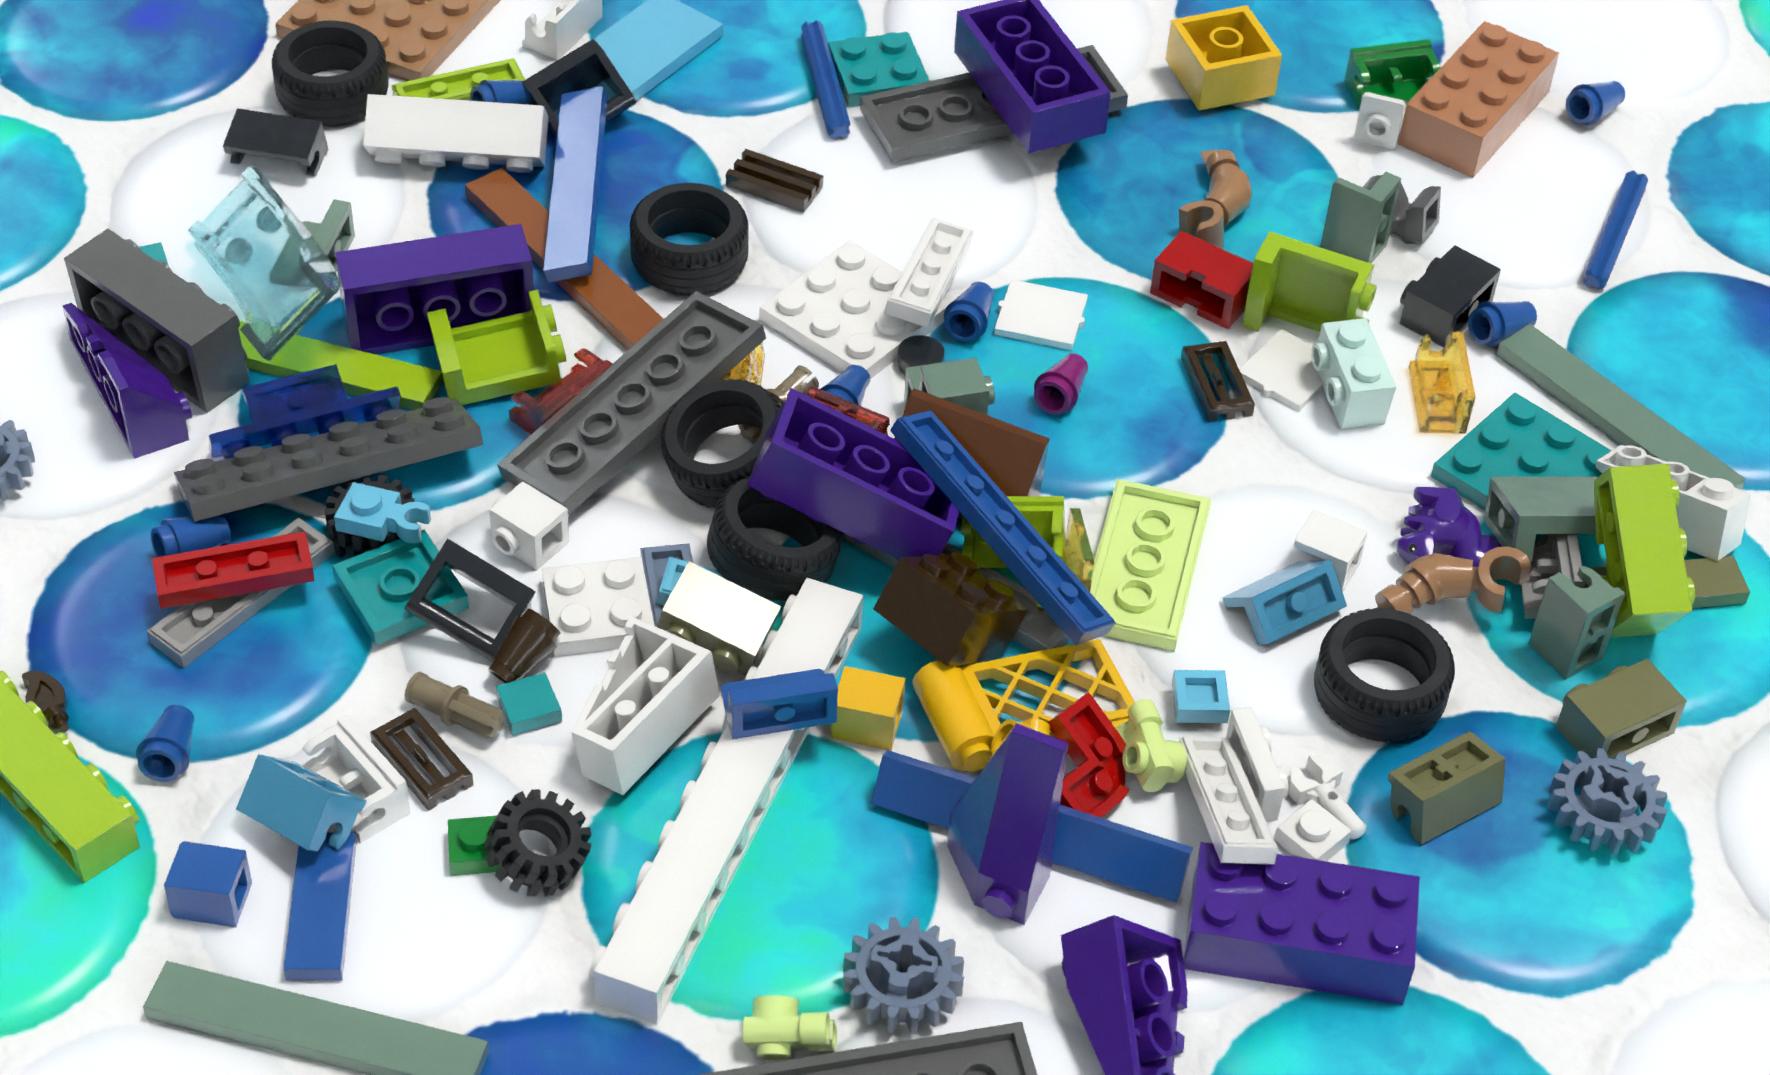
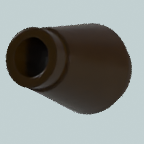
M528 608L522 617L515 616L488 670L503 683L522 679L557 647L555 640L561 632L542 615Z

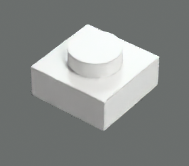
M1311 799L1276 827L1274 840L1295 857L1327 862L1349 844L1352 830Z

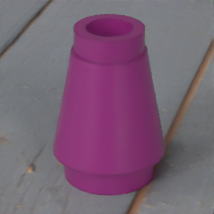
M1068 354L1036 379L1034 398L1042 410L1050 414H1061L1075 407L1088 372L1086 360L1078 354Z

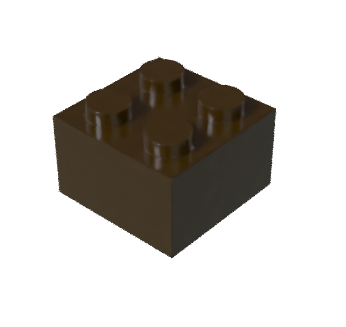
M952 552L950 555L935 556L924 554L917 557H900L873 610L946 666L1001 659L1028 611L1026 607L1014 599L1015 593L1012 589L1001 582L988 580L976 571L978 566L972 559L956 552Z

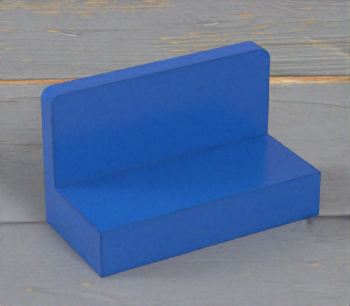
M822 669L730 682L721 685V697L732 739L837 723V683L834 673L825 674Z

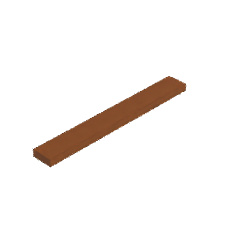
M503 168L465 184L466 197L497 227L522 225L531 258L541 269H544L549 211ZM595 254L591 275L555 281L627 350L664 319Z

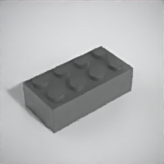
M106 229L64 257L77 307L166 375L172 388L176 392L183 391L186 398L200 409L208 413L250 382L246 366L247 354L242 347L239 333L240 321L233 309L226 304L220 305L207 296L196 283H188L173 273L165 262L161 260L156 261L142 252L134 241L130 239L125 240L110 229Z

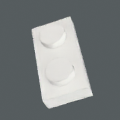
M1252 706L1232 709L1226 738H1229L1233 744L1266 822L1278 820L1282 800L1288 796L1287 775L1282 766H1276L1271 754L1270 734L1266 726L1259 725Z

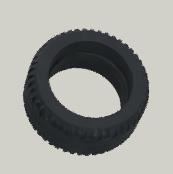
M331 20L306 24L286 35L274 49L271 64L275 93L280 105L293 117L322 121L323 126L344 125L366 117L368 94L387 95L389 81L385 50L380 40L372 32L361 26L349 22ZM325 70L349 71L335 76L312 75Z
M700 183L668 185L645 196L636 205L632 213L629 227L631 260L637 273L646 282L658 289L680 295H692L695 291L701 294L709 293L733 282L745 267L749 246V224L745 210L733 196L716 187ZM688 232L701 233L715 238L712 241L697 245H681L664 240L668 236Z
M717 380L692 390L684 398H681L679 403L675 404L663 424L661 435L662 455L676 485L689 499L708 508L713 507L715 509L720 496L733 483L751 476L766 431L780 408L779 402L768 390L747 380ZM733 425H751L762 429L755 444L743 455L733 460L717 464L702 463L694 460L700 445L718 430Z
M750 477L733 483L723 492L716 504L709 527L707 549L710 561H712L713 566L724 579L772 601H787L791 594L797 596L806 578L823 583L829 580L842 546L843 532L824 523L813 521L804 513L779 501L766 498L759 491L747 486ZM767 528L776 530L795 539L803 547L790 548L773 545L756 537L748 529Z
M1373 608L1359 610L1339 619L1326 633L1320 647L1314 674L1315 693L1320 706L1329 715V718L1350 733L1382 742L1409 740L1430 730L1443 715L1454 681L1455 663L1447 641L1424 620L1394 609ZM1369 659L1388 661L1406 669L1418 680L1420 685L1405 690L1378 688L1357 677L1348 665Z

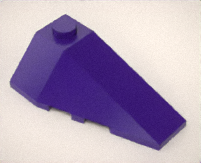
M1111 915L1062 934V970L1066 978L1067 990L1104 1074L1175 1075L1173 1073L1174 1056L1184 1053L1185 1036L1176 1031L1178 1011L1187 1008L1188 1000L1181 940L1116 915Z

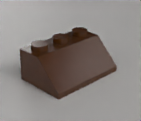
M915 388L913 389L902 417L931 410L1006 496L1040 495L1050 438ZM959 511L957 521L962 522L963 515Z

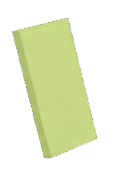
M1121 479L1116 480L1087 584L1089 592L1116 622L1110 632L1104 635L1105 637L1175 652L1210 511L1211 498Z

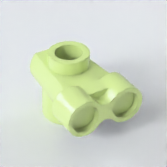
M1142 699L1133 703L1127 712L1128 720L1116 727V730L1126 744L1122 757L1123 766L1128 773L1135 774L1143 790L1147 792L1160 791L1166 783H1177L1181 780L1187 766V753L1182 743L1164 739L1160 728L1162 719L1152 700Z
M780 995L758 996L753 998V1017H744L743 1043L750 1049H757L758 1058L768 1060L790 1059L792 1049L835 1051L837 1047V1025L835 1019H830L828 1012L801 1013V1015H798L799 1000L797 998Z

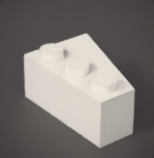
M633 616L629 617L625 625L626 635L619 649H613L607 660L609 669L601 685L595 684L571 731L582 776L621 795H624L720 696L712 652Z

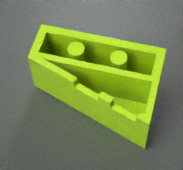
M1669 464L1610 467L1594 480L1596 544H1604L1606 552L1607 575L1600 576L1614 589L1619 587L1625 592L1610 637L1655 635L1691 613L1695 601L1694 583L1690 577H1687L1684 561L1687 552V537L1685 531L1679 528L1676 511L1679 504L1678 484L1674 479H1671Z

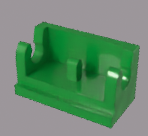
M1430 40L1351 48L1344 83L1358 109L1360 110L1362 97L1366 92L1403 100L1406 105L1441 68L1440 62L1431 48L1432 43Z

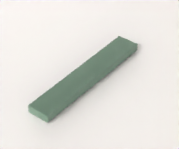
M1528 324L1499 343L1497 351L1499 357L1620 445L1639 447L1647 455L1666 462L1682 463L1690 471L1709 478L1725 479L1731 482L1735 488L1742 490L1746 478L1533 325Z
M166 961L143 1005L145 1017L370 1075H480L489 1054V1043L486 1040Z

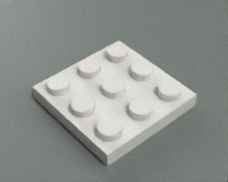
M848 240L759 307V321L843 373L848 366L859 365L868 371L870 379H872L898 358V348L903 340L916 335L926 336L943 323L944 311L951 301L945 297L943 298L928 328L884 314L887 300L902 271Z

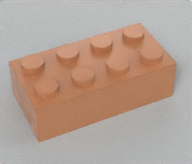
M1484 21L1406 104L1398 145L1474 178L1549 93L1559 52L1545 47L1540 42L1512 33L1500 25Z

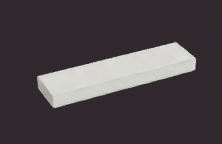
M931 218L887 300L884 314L928 328L971 244L974 231L938 218Z
M1179 737V742L1183 744L1187 753L1185 775L1220 862L1275 864L1278 847L1229 738Z

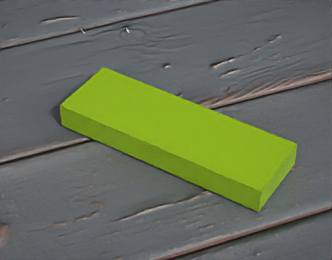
M515 58L397 83L392 85L393 96L470 101L471 89L474 86H478L482 80L524 81L526 79Z

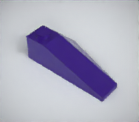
M74 304L62 305L70 341L133 458L136 459L188 441L189 435L186 420L192 419V412L184 392L175 393L166 375Z
M1018 723L1013 726L993 753L987 765L980 774L978 773L969 789L953 807L949 819L947 847L974 905L985 909L989 914L997 918L1010 919L1025 925L1050 878L1068 743Z

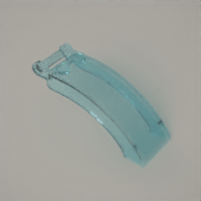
M249 165L241 174L243 178L241 182L202 222L197 220L188 229V232L196 240L193 243L194 246L218 274L239 305L246 324L240 330L262 358L270 361L338 292L340 284L331 262L311 233L272 188L269 180L258 169Z

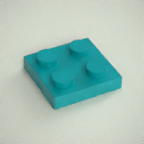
M891 32L885 35L848 38L828 42L840 88L848 107L860 106L861 96L930 81L909 32Z
M425 529L421 531L422 539L420 543H408L398 539L332 565L336 583L376 646L429 625L404 609L439 553V550ZM445 566L425 598L454 615L469 609L468 594L452 570Z

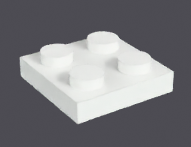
M642 557L542 568L548 619L561 632L555 640L557 647L553 650L554 657L619 649L626 635L625 625L630 616L654 626Z

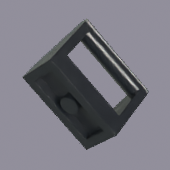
M594 39L521 82L528 104L544 106L548 114L547 129L556 140L559 120L553 111L561 106L562 94L590 89L604 81L617 95L607 101L605 123L636 104V99L604 50Z
M447 538L404 609L493 662L515 616L522 617L536 591ZM445 566L514 607L495 639L425 598Z

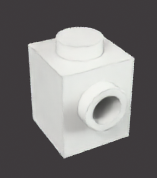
M523 481L507 495L500 496L489 509L492 543L503 554L514 556L536 571L569 543L568 509Z

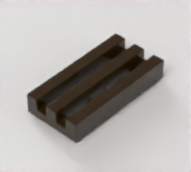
M749 149L743 151L742 160L737 159L734 162V170L729 169L726 172V186L801 212H805L823 188L824 175Z
M1227 341L1182 347V363L1208 422L1217 421L1219 414H1224L1226 420L1235 419L1236 412L1240 411L1244 417L1253 416L1254 401ZM1211 354H1216L1236 399H1230L1224 386L1221 372L1216 367Z
M416 708L407 711L370 732L371 743L406 780L407 786L428 811L438 806V798L443 796L446 800H449L456 796L455 789L459 786L464 790L474 786L473 774ZM410 726L451 775L443 776L424 750L404 730L405 727ZM389 736H392L396 740V742L401 746V748L407 753V755L413 760V762L419 767V769L424 773V775L430 780V782L433 785L430 786L427 783V781L421 776V774L415 769V767L410 763V761L393 743Z

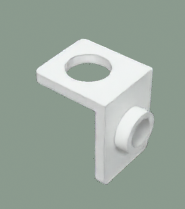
M1364 93L1354 140L1395 150L1404 118L1405 102L1373 93Z

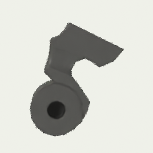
M1382 175L1372 176L1364 184L1363 188L1370 190ZM1401 183L1389 234L1399 235L1406 244L1410 242L1422 244L1439 223L1441 187L1430 186L1422 190L1412 204H1410Z

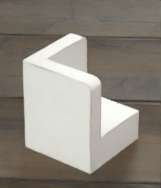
M1313 509L1296 535L1294 547L1323 560H1331L1343 592L1360 565L1368 531Z

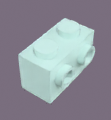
M1367 318L1322 323L1318 341L1312 346V362L1323 382L1324 391L1340 429L1385 424L1396 390V384Z

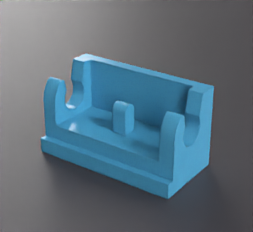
M258 754L236 810L299 846L318 852L326 839L327 830L334 823L335 830L330 836L329 845L335 849H340L344 845L359 810H363L367 800L295 761Z

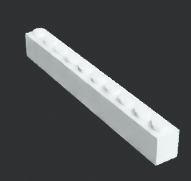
M806 578L798 595L791 594L788 597L783 609L782 624L779 630H771L763 647V659L758 668L752 666L749 669L745 680L813 669H822L825 674L834 673L836 680L862 629L864 595ZM725 714L722 735L718 743L711 741L707 746L701 764L702 772L696 782L690 780L684 789L680 802L681 811L675 822L668 820L661 832L658 854L653 862L646 861L639 872L636 882V894L631 904L623 903L619 908L613 925L614 935L607 947L601 945L592 959L589 976L595 981L597 1004L657 1025L659 1024L811 727L732 739Z

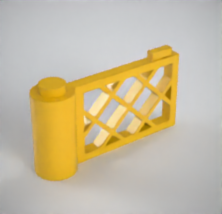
M1100 639L1078 645L1071 644L961 667L959 665L946 666L941 661L936 660L923 666L912 680L913 689L950 764L954 769L970 772L983 769L993 755L991 750L992 740L996 730L1001 725L999 718L1002 713L1022 721L1037 718L1049 722L1053 718L1044 714L1049 703L1066 709L1075 702L1077 698L1057 690L1062 680L1089 690L1088 692L1093 698L1097 693L1116 701L1120 708L1119 710L1110 712L1103 710L1115 728L1128 720V709L1135 703ZM1092 658L1099 673L1096 677H1093L1070 666L1072 662ZM1040 669L1054 675L1055 678L1050 687L1025 677L1026 671ZM992 678L1009 686L1004 695L1000 696L983 689L979 681ZM1016 689L1042 699L1036 711L1010 700ZM1050 730L1049 736L1056 738Z

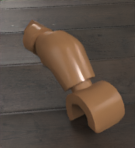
M1215 149L1201 152L1209 178L1211 179L1210 191L1204 200L1191 202L1179 208V233L1180 231L1188 234L1196 232L1195 237L1222 249L1224 247V226L1249 207L1252 188L1248 175L1240 170L1236 156L1229 150L1218 151Z
M1508 546L1496 547L1487 551L1480 559L1478 567H1473V560L1432 553L1421 556L1406 565L1403 569L1404 574L1396 580V585L1389 584L1375 595V601L1378 609H1394L1412 614V607L1419 609L1424 604L1434 605L1441 599L1470 598L1471 591H1475L1476 598L1484 607L1490 611L1502 614L1505 586L1498 585L1494 580L1506 579L1515 585L1528 582L1532 567L1527 554L1519 549Z

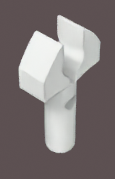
M1309 754L1306 770L1316 780L1305 777L1301 769L1293 762L1288 779V795L1297 805L1313 799L1352 830L1350 839L1360 838L1366 831V825L1336 792L1335 787L1340 785L1343 772L1334 761Z

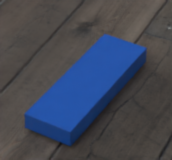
M333 832L326 833V839L318 852L307 850L298 845L284 962L286 980H343L357 845L355 832H350L348 839L340 849H335L329 845L330 836Z

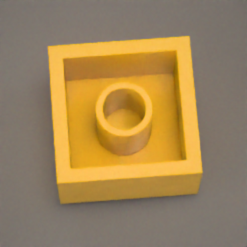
M1248 5L1172 19L1165 60L1197 109L1204 110L1275 95L1282 54Z

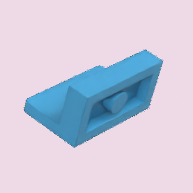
M1331 560L1298 561L1222 597L1225 607H1245L1257 644H1270L1347 607Z

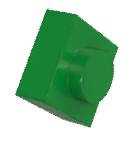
M497 815L447 819L451 876L497 872L500 866L496 865L489 868L486 858L490 851H484V842L488 837L486 834Z

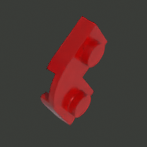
M1088 692L1047 723L1057 739L1068 743L1067 754L1077 766L1063 779L1060 805L1102 818L1119 804L1129 791L1125 787V769L1122 761L1126 744L1095 699Z

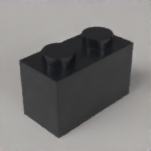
M1454 245L1442 258L1435 257L1426 269L1425 274L1418 281L1411 280L1405 287L1400 298V303L1404 305L1400 325L1446 349L1468 327L1470 313L1483 302H1493L1501 269Z

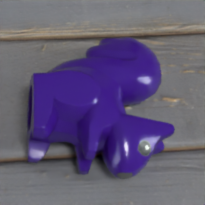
M1416 487L1414 489L1413 497L1419 504L1408 508L1409 516L1404 518V524L1409 527L1401 529L1400 535L1402 537L1396 543L1398 554L1407 564L1421 556L1437 553L1473 560V567L1479 566L1480 559L1487 551L1496 547H1502L1494 536L1490 534L1482 535L1478 519L1463 505L1462 499L1455 488Z

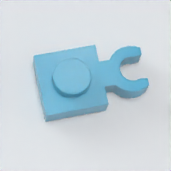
M353 482L334 516L336 531L384 541L388 531L397 533L398 537L405 542L420 543L422 539L421 526L413 522L430 524L431 513L430 506L422 502H408L402 505L399 492Z

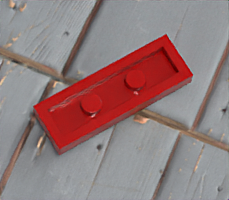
M305 531L152 558L160 609L315 581Z

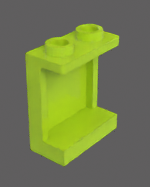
M1269 231L1254 258L1242 326L1259 332L1269 315L1320 332L1322 323L1364 318L1363 313L1370 310L1377 290V285L1370 283L1374 264Z
M538 290L529 291L531 310L528 312L453 329L450 328L446 309L427 312L448 398L451 400L457 399L461 405H466L562 382L558 363L566 362L562 338L560 334L551 335V333L557 332L551 304L542 305Z

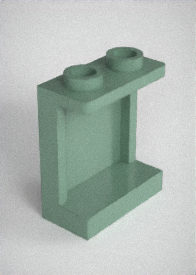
M1490 477L1484 522L1502 547L1508 546L1519 549L1527 554L1529 560L1532 561L1536 534H1596L1594 480L1598 477Z

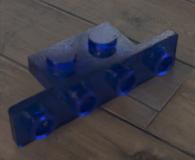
M337 364L243 387V397L251 424L210 434L209 451L211 458L221 456L224 459L234 457L233 454L236 451L245 447L271 444L272 447L282 444V440L286 437L296 434H309L317 431L319 434L329 432V428L342 422H356L364 419L366 422L376 420V416L384 411L399 409L401 399L399 388L392 387L348 399Z

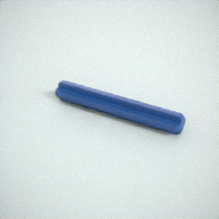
M817 20L812 23L806 21L801 26V38L827 134L833 139L839 136L845 138L850 133L849 126L851 123L824 27Z
M1632 170L1625 174L1585 269L1582 280L1587 287L1594 286L1597 290L1606 287L1646 190L1648 178L1644 173L1637 174Z

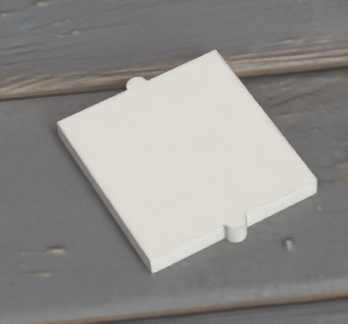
M1011 279L1004 301L1002 300L998 303V312L1000 314L994 329V335L1072 351L1078 330L1083 329L1085 325L1083 314L1088 295Z
M1280 329L1239 368L1244 381L1262 391L1264 397H1273L1298 412L1323 389V382L1312 362L1311 351L1314 343H1307L1283 329Z

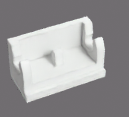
M561 0L537 24V16L535 13H532L525 20V38L522 40L523 48L554 60H559L603 17L602 0Z
M344 715L337 719V724L317 734L305 743L302 749L308 756L317 754L323 748L325 750L302 766L367 800L363 810H359L351 832H355L356 839L362 843L410 814L406 780L347 715Z

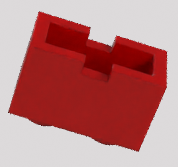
M1180 231L1154 261L1150 294L1180 308L1187 303L1198 308V316L1229 329L1245 311L1253 263Z

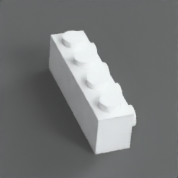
M368 94L363 146L371 156H375L376 161L387 164H399L402 158L419 159V164L431 167L445 166V161L463 162L462 166L469 169L485 170L489 169V164L506 165V169L509 171L528 173L533 171V167L545 166L548 114L544 106Z

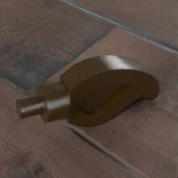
M29 671L23 673V683L28 689L25 699L26 703L33 701L40 708L51 728H58L63 733L68 731L67 699L62 685L55 678L44 672Z

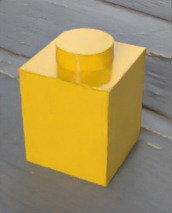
M844 666L839 685L837 686V723L831 724V738L892 750L903 713L905 678Z

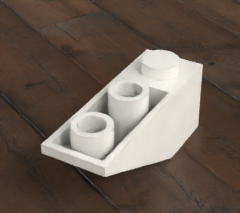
M1620 445L1597 460L1596 468L1602 474L1610 467L1669 464L1671 479L1677 482L1679 488V504L1676 511L1679 528L1685 531L1687 537V550L1718 562L1741 545L1751 493L1735 488L1731 482L1725 479L1709 478L1690 471L1682 463L1666 462L1647 455L1643 449L1636 446Z

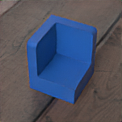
M187 841L180 843L164 883L171 916L176 919L237 927L252 885L246 850Z

